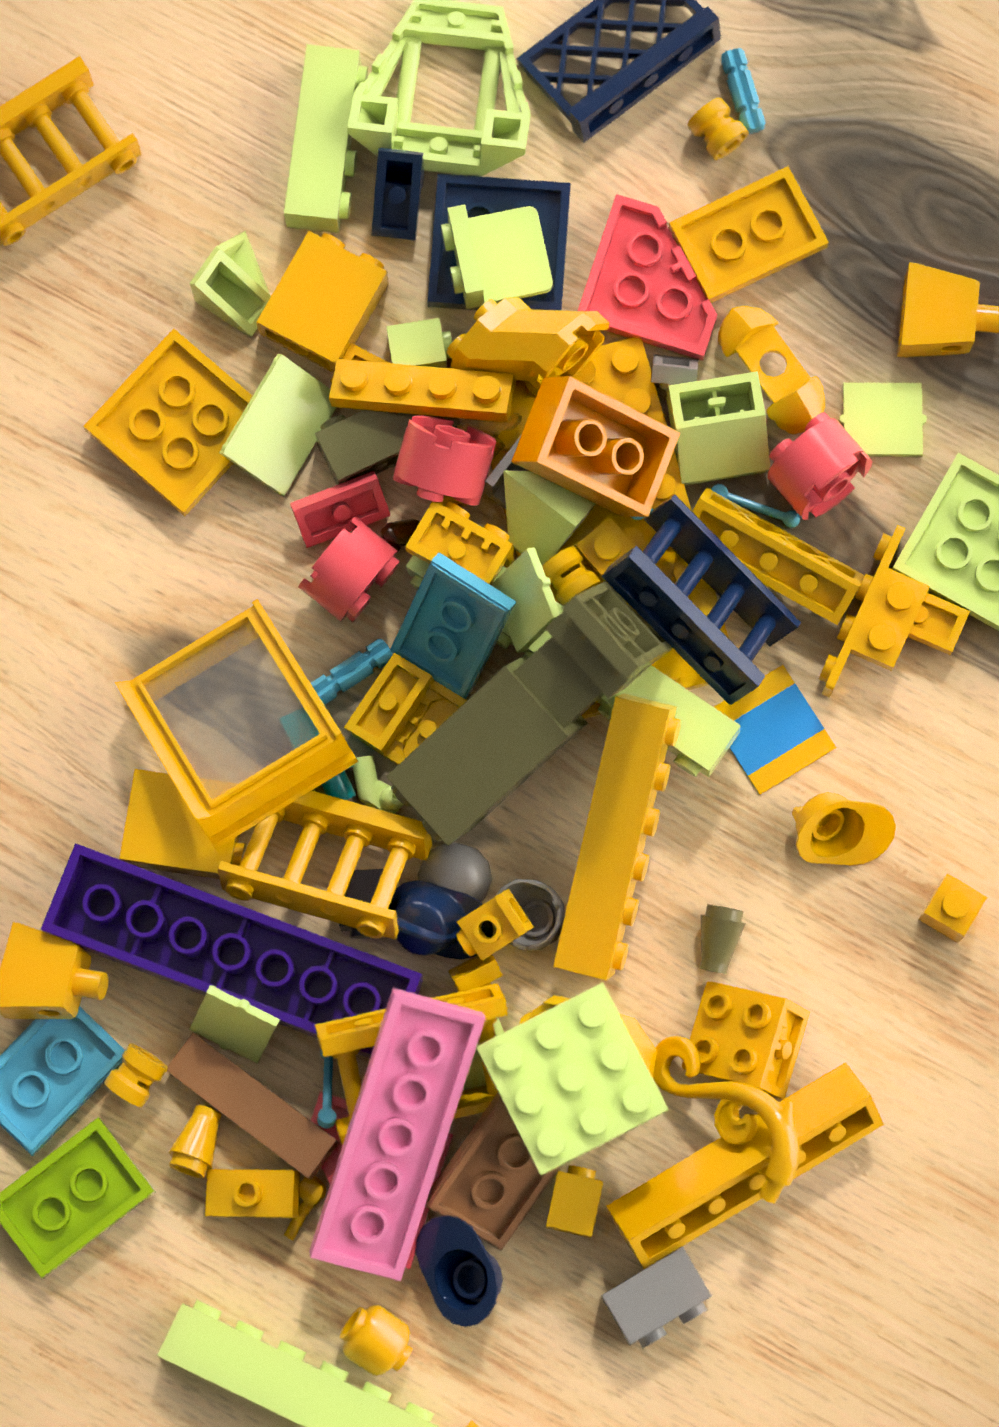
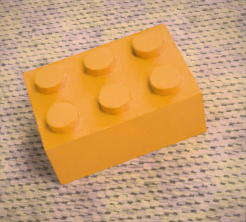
M570 376L544 377L511 462L620 516L648 517L680 432Z

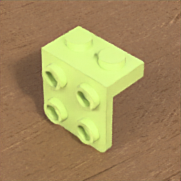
M465 205L447 208L448 223L441 225L442 236L446 251L454 250L457 266L450 267L455 294L463 293L466 309L480 307L489 299L499 303L504 298H525L551 291L553 287L552 275L538 212L534 207L526 206L468 218Z

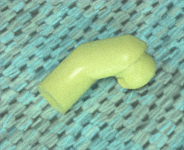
M357 757L358 762L352 767L359 800L369 807L396 813L404 804L396 798L390 785L377 779L374 757Z

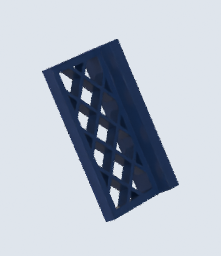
M593 0L516 59L521 69L572 124L573 132L585 143L720 41L719 17L708 6L703 8L697 0ZM612 3L630 4L628 21L604 19L605 8ZM636 4L661 5L659 22L634 21ZM667 6L686 7L693 14L682 24L665 23ZM579 28L595 29L593 47L569 45L570 35ZM602 30L626 31L624 48L600 47ZM633 32L657 33L656 44L648 50L631 49ZM544 54L561 55L559 73L540 72L533 63ZM567 57H592L590 74L565 73ZM598 57L623 59L621 70L613 76L596 75ZM551 83H557V88H555ZM564 83L588 85L587 96L571 106L562 96Z

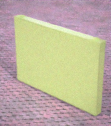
M277 354L219 453L280 496H285L316 443L315 433L321 430L320 426L330 419L336 407L331 406L329 400L330 388L284 355Z

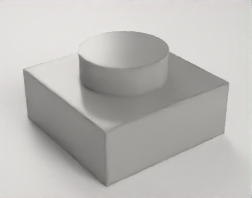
M654 354L651 382L660 383V388L668 390L669 385L697 381L698 359Z

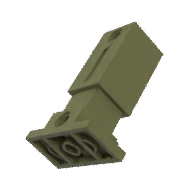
M606 581L575 595L561 608L563 612L545 628L552 636L530 657L525 655L504 666L386 776L393 784L391 789L396 798L407 807L413 806L424 819L422 821L423 827L435 840L440 842L443 840L449 846L475 828L588 724L582 715L603 695L609 699L624 690L654 662L664 657L673 649Z

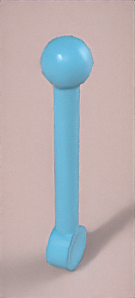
M717 484L711 489L739 506L782 520L788 528H794L800 523V516L796 511L783 512L729 493L726 486L722 484Z
M320 1049V1055L324 1059L323 1105L318 1113L317 1123L322 1128H331L335 1125L337 1117L332 1109L333 1059L335 1058L332 1056L323 1057Z

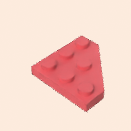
M616 194L578 311H597L610 323L608 330L605 331L627 338H639L644 343L703 361L716 323V311L698 284L696 275L680 245L678 246L673 238L660 208Z

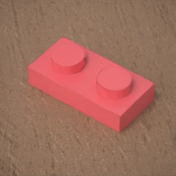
M374 471L290 503L307 548L335 538L343 528L349 532L353 531L349 528V525L354 517L358 518L365 525H369L391 516Z

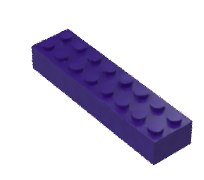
M77 843L73 847L40 929L43 932L76 943L88 952L204 996L211 985L240 1000L245 999L250 1005L280 1019L278 1024L317 1038L316 1024L386 1009L393 988L418 995L424 980L423 975L419 972ZM374 1046L359 1049L360 1052L358 1054L371 1058Z

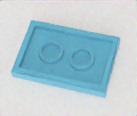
M438 552L425 573L390 650L392 653L395 652L429 673L435 681L466 699L473 691L516 601Z
M80 1006L77 1016L73 1019H35L0 1055V1125L30 1155L34 1156L104 1084L110 1072L121 1066L123 1062L122 1054L125 1049Z

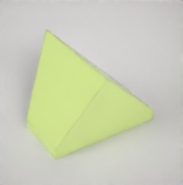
M246 231L216 246L190 282L196 303L244 334L253 336L258 329L257 320L271 295Z
M503 470L507 532L510 536L508 541L513 544V548L520 554L528 548H535L540 563L543 565L561 550L596 504L531 471Z

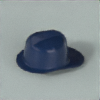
M420 880L404 882L396 888L388 909L396 911L399 929L396 940L404 949L412 954L422 956L435 954L452 959L471 957L465 952L457 939L456 933L462 930L457 921L482 906L483 903L468 894ZM483 921L481 930L485 936L493 937L494 927L492 922Z
M444 1215L431 1219L422 1227L416 1243V1256L422 1274L443 1317L452 1324L463 1327L477 1325L489 1317L496 1305L503 1282L501 1267L495 1257L485 1250L481 1239L472 1226L461 1218Z

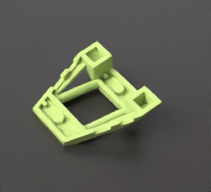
M413 0L393 31L392 40L383 54L379 53L372 64V71L364 83L360 82L353 94L347 134L376 156H378L379 148L423 152L424 171L481 177L525 155L531 113L528 102L525 101L520 70H517L513 54L514 47L504 8L502 6L451 0ZM422 43L485 50L474 130L410 123ZM402 55L396 98L384 97L382 94ZM500 66L506 111L495 110Z

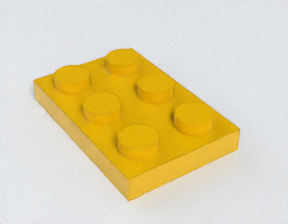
M789 166L669 222L668 227L677 245H680L691 265L704 295L711 303L826 249L829 244Z

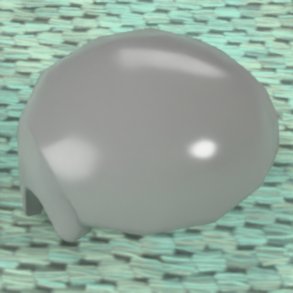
M452 843L449 846L443 844L431 850L427 860H423L417 874L420 881L430 882L444 888L468 894L481 902L486 897L492 881L488 860L477 848L461 843Z
M515 879L501 887L497 895L509 888L534 928L509 944L521 950L533 951L542 950L554 943L561 933L565 917L564 903L560 896L550 886L537 880Z

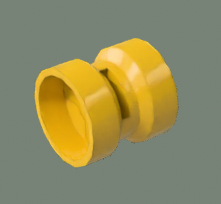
M721 97L705 104L687 123V127L696 137H705L704 141L707 143L706 150L714 160H719L730 154L749 134V131L741 121H734L732 117H729L730 108Z
M575 545L560 551L542 565L545 576L550 579V584L557 590L556 598L562 606L568 603L575 595L601 584L594 571L586 570L582 564L583 556Z
M130 1043L122 1054L123 1062L119 1069H114L110 1072L104 1084L125 1101L142 1108L150 1096V1086L153 1082L162 1079L168 1067L147 1050Z

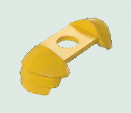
M749 306L732 308L724 318L718 332V343L722 347L723 354L726 357H730L737 353L750 372L758 371L760 386L772 402L766 409V413L769 418L776 422L780 429L787 431L789 434L805 432L806 425L815 416L823 413L825 409V396L820 379L817 376L810 378L774 328L779 323L772 315L762 309ZM768 353H778L785 359L786 369L779 376H768L760 368L761 358Z

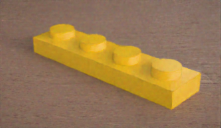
M337 359L329 400L332 407L508 423L516 382L514 374Z

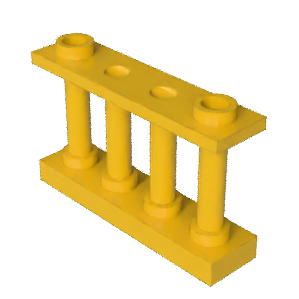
M80 56L0 106V155L30 197V199L10 212H7L0 202V245L9 246L17 242L24 236L25 229L112 173L121 174L135 165L137 157L142 155L138 139L135 135L131 133L119 141L88 96L89 88L94 86L88 67ZM65 103L74 105L105 150L83 165L50 118L52 112ZM28 127L37 129L67 173L66 176L46 189L13 142L15 135Z
M310 791L256 824L239 866L220 861L217 870L222 890H225L236 899L248 901L253 898L356 928L361 934L370 938L378 939L384 936L396 940L399 933L396 911L388 909L407 859L415 857L426 861L432 847V838L423 827L422 821L316 791ZM285 820L299 824L303 829L282 879L258 872L257 870L277 822ZM327 832L344 837L346 843L328 888L324 891L303 885L301 881L320 835ZM373 845L387 849L390 854L369 904L345 897L344 895L363 847Z
M498 983L431 998L483 1012L485 1021L478 1045L496 1037L493 1023L497 1021L498 1017L508 1015L506 1000ZM386 1009L315 1025L323 1057L332 1056L338 1060L349 1117L335 1121L336 1130L342 1145L362 1087L356 1054L360 1052L359 1049L375 1046ZM483 1061L482 1066L486 1085L462 1091L453 1119L484 1112L498 1091Z

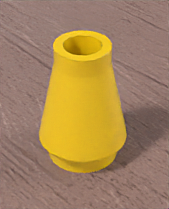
M195 1106L192 1116L168 1152L172 1156L169 1163L172 1169L196 1178H204L206 1170L212 1169L221 1113L209 1107Z

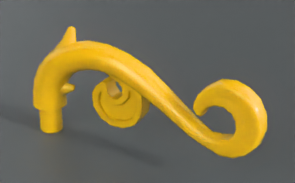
M682 1036L664 1038L655 1047L657 1050L653 1072L655 1083L663 1091L674 1096L690 1099L720 1100L714 1114V1121L719 1135L726 1142L743 1144L752 1140L757 1131V1120L754 1114H745L742 1119L740 1118L739 1110L741 1106H747L761 1116L771 1134L772 1146L769 1144L766 1148L770 1156V1163L765 1171L767 1179L759 1196L769 1203H776L784 1186L791 1185L798 1166L799 1144L794 1128L793 1103L787 1101L785 1107L782 1108L780 1103L766 1092L754 1086L734 1081L679 1084L673 1079L669 1070L672 1060L675 1057L681 1058L686 1066L685 1075L688 1078L697 1076L700 1071L699 1054L696 1046L688 1038Z

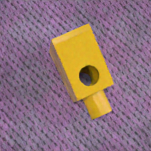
M909 262L904 277L897 357L969 353L974 343L975 331L999 333V306L978 304L980 283L976 279Z
M13 922L0 967V1015L7 1019H73L78 1014L82 997L97 1000L104 999L109 984L108 974L89 970L91 956L80 945L24 924Z

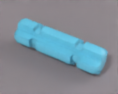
M741 48L728 50L722 53L721 63L724 73L728 75L727 83L737 113H740L738 120L746 127L749 134L760 132L765 127V118L762 109L757 108L760 102L751 72L747 69L748 62L745 52Z
M375 640L366 646L367 651L364 653L358 651L329 670V676L326 677L323 674L311 682L312 687L324 704L336 698L338 691L342 690L344 693L373 674V668L376 666L380 669L387 664L393 654L384 640Z

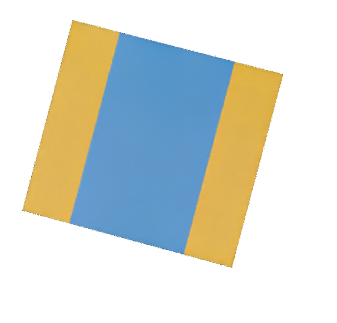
M783 664L766 674L759 687L731 706L725 700L714 706L718 711L741 725L740 733L730 746V749L760 795L837 748Z

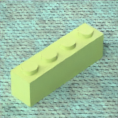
M309 44L306 46L284 207L286 227L339 233L341 219H349L351 193L345 192L347 176H355L357 150H350L352 137L347 134V126L353 94L360 82L364 83L368 77V67L361 66L360 50Z

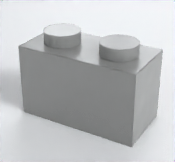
M683 1247L601 1295L628 1344L631 1345L639 1341L642 1348L665 1336L667 1333L663 1325L679 1316L682 1323L685 1324L707 1311L703 1301L712 1297Z

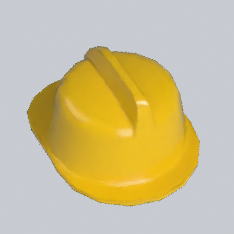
M821 793L809 799L803 806H796L792 810L798 834L796 841L799 856L809 863L849 866L865 864L877 859L884 853L895 836L896 824L893 815L884 806L870 802L850 801L840 794Z

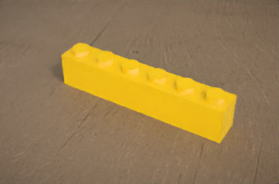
M624 693L615 697L553 967L605 981L615 974V970H623L629 945L622 943L626 925L633 926L639 906V899L633 898L636 880L643 882L649 864V855L644 854L643 850L647 836H654L660 816V810L654 808L657 790L664 792L670 774V765L665 764L664 760L668 745L675 746L680 731L681 720L675 718L676 706Z
M846 1062L779 1102L782 1108L785 1107L787 1101L793 1103L794 1128L799 1144L798 1166L793 1179L884 1125L871 1094ZM756 1116L757 1131L752 1140L743 1144H733L726 1142L720 1137L606 1206L622 1237L643 1269H646L762 1199L759 1193L767 1179L765 1171L770 1163V1156L766 1148L769 1144L772 1146L769 1129L761 1116Z

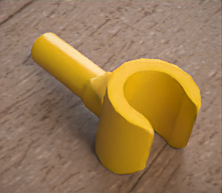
M316 1176L312 1180L305 1177L300 1182L299 1197L304 1202L299 1206L298 1218H292L284 1233V1236L290 1240L295 1239L307 1215L326 1195L325 1184Z

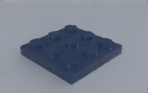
M438 174L428 307L478 310L480 308L466 309L463 293L455 294L450 267L457 266L454 250L446 251L441 225L448 223L447 208L465 205L468 218L532 206L538 212L553 287L548 293L520 299L532 310H562L571 183Z

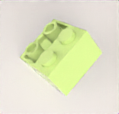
M758 371L668 386L666 402L670 425L672 429L680 432L675 446V453L682 484L690 485L765 473L770 470L766 414Z

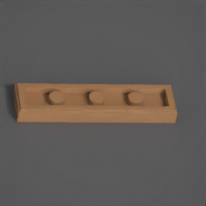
M195 1033L190 1035L167 1066V1072L310 1180L315 1177L340 1143Z

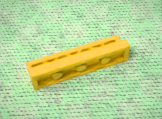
M706 488L692 512L764 585L838 625L859 589L864 575Z

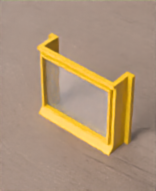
M258 599L252 602V607L134 679L115 682L191 813L215 849L358 762L338 726Z

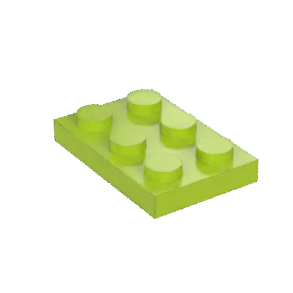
M97 1117L0 1192V1223L39 1276L44 1279L156 1191L103 1121Z

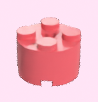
M823 412L815 416L806 425L805 432L794 441L790 438L785 439L772 450L769 457L774 463L768 471L767 478L803 520H808L809 512L818 517L846 498L855 489L850 481L858 472L865 477L872 466V459L836 419L830 418Z
M424 415L412 416V420L409 419L404 433L393 480L404 485L418 487L416 494L426 500L443 502L444 495L464 504L479 505L493 459L496 440L487 433L468 426L466 432L453 427L454 421Z
M356 517L350 521L349 525L353 532L350 533L343 528L312 566L314 571L310 576L314 579L311 583L306 578H303L298 588L340 622L345 617L354 622L370 602L371 596L366 592L374 583L382 588L400 563L395 558L398 551Z

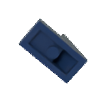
M388 148L378 149L372 236L416 240L420 195L424 183L423 152Z

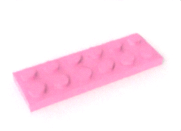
M392 989L309 1250L310 1258L401 1281L484 1025L485 1015L483 1012Z

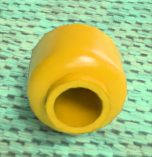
M373 1305L367 1309L363 1307L356 1309L340 1333V1339L344 1341V1355L374 1376L383 1375L391 1368L398 1371L406 1363L412 1352V1347L408 1345L410 1337L409 1326L380 1305Z

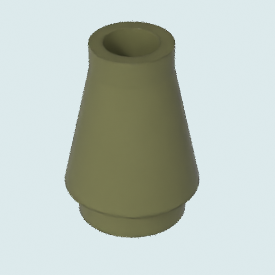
M707 904L706 914H701L700 969L727 974L728 965L746 924L742 922L744 911Z

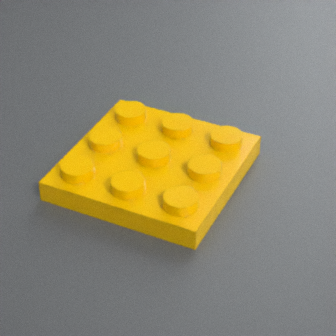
M173 328L83 427L88 434L182 515L186 516L234 464L219 452L253 395Z

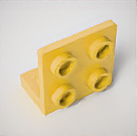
M432 501L405 546L406 552L428 564L431 563L432 559L439 552L492 586L502 567L508 568L515 561L513 544L508 541L510 536L492 524L487 523L483 528L468 520L470 514L454 503L446 502L443 506Z
M708 981L705 985L689 1039L696 1046L699 1054V1074L725 1081L748 1084L766 1092L771 1097L783 1100L787 1093L810 1011L786 998ZM682 1062V1068L686 1070V1066Z

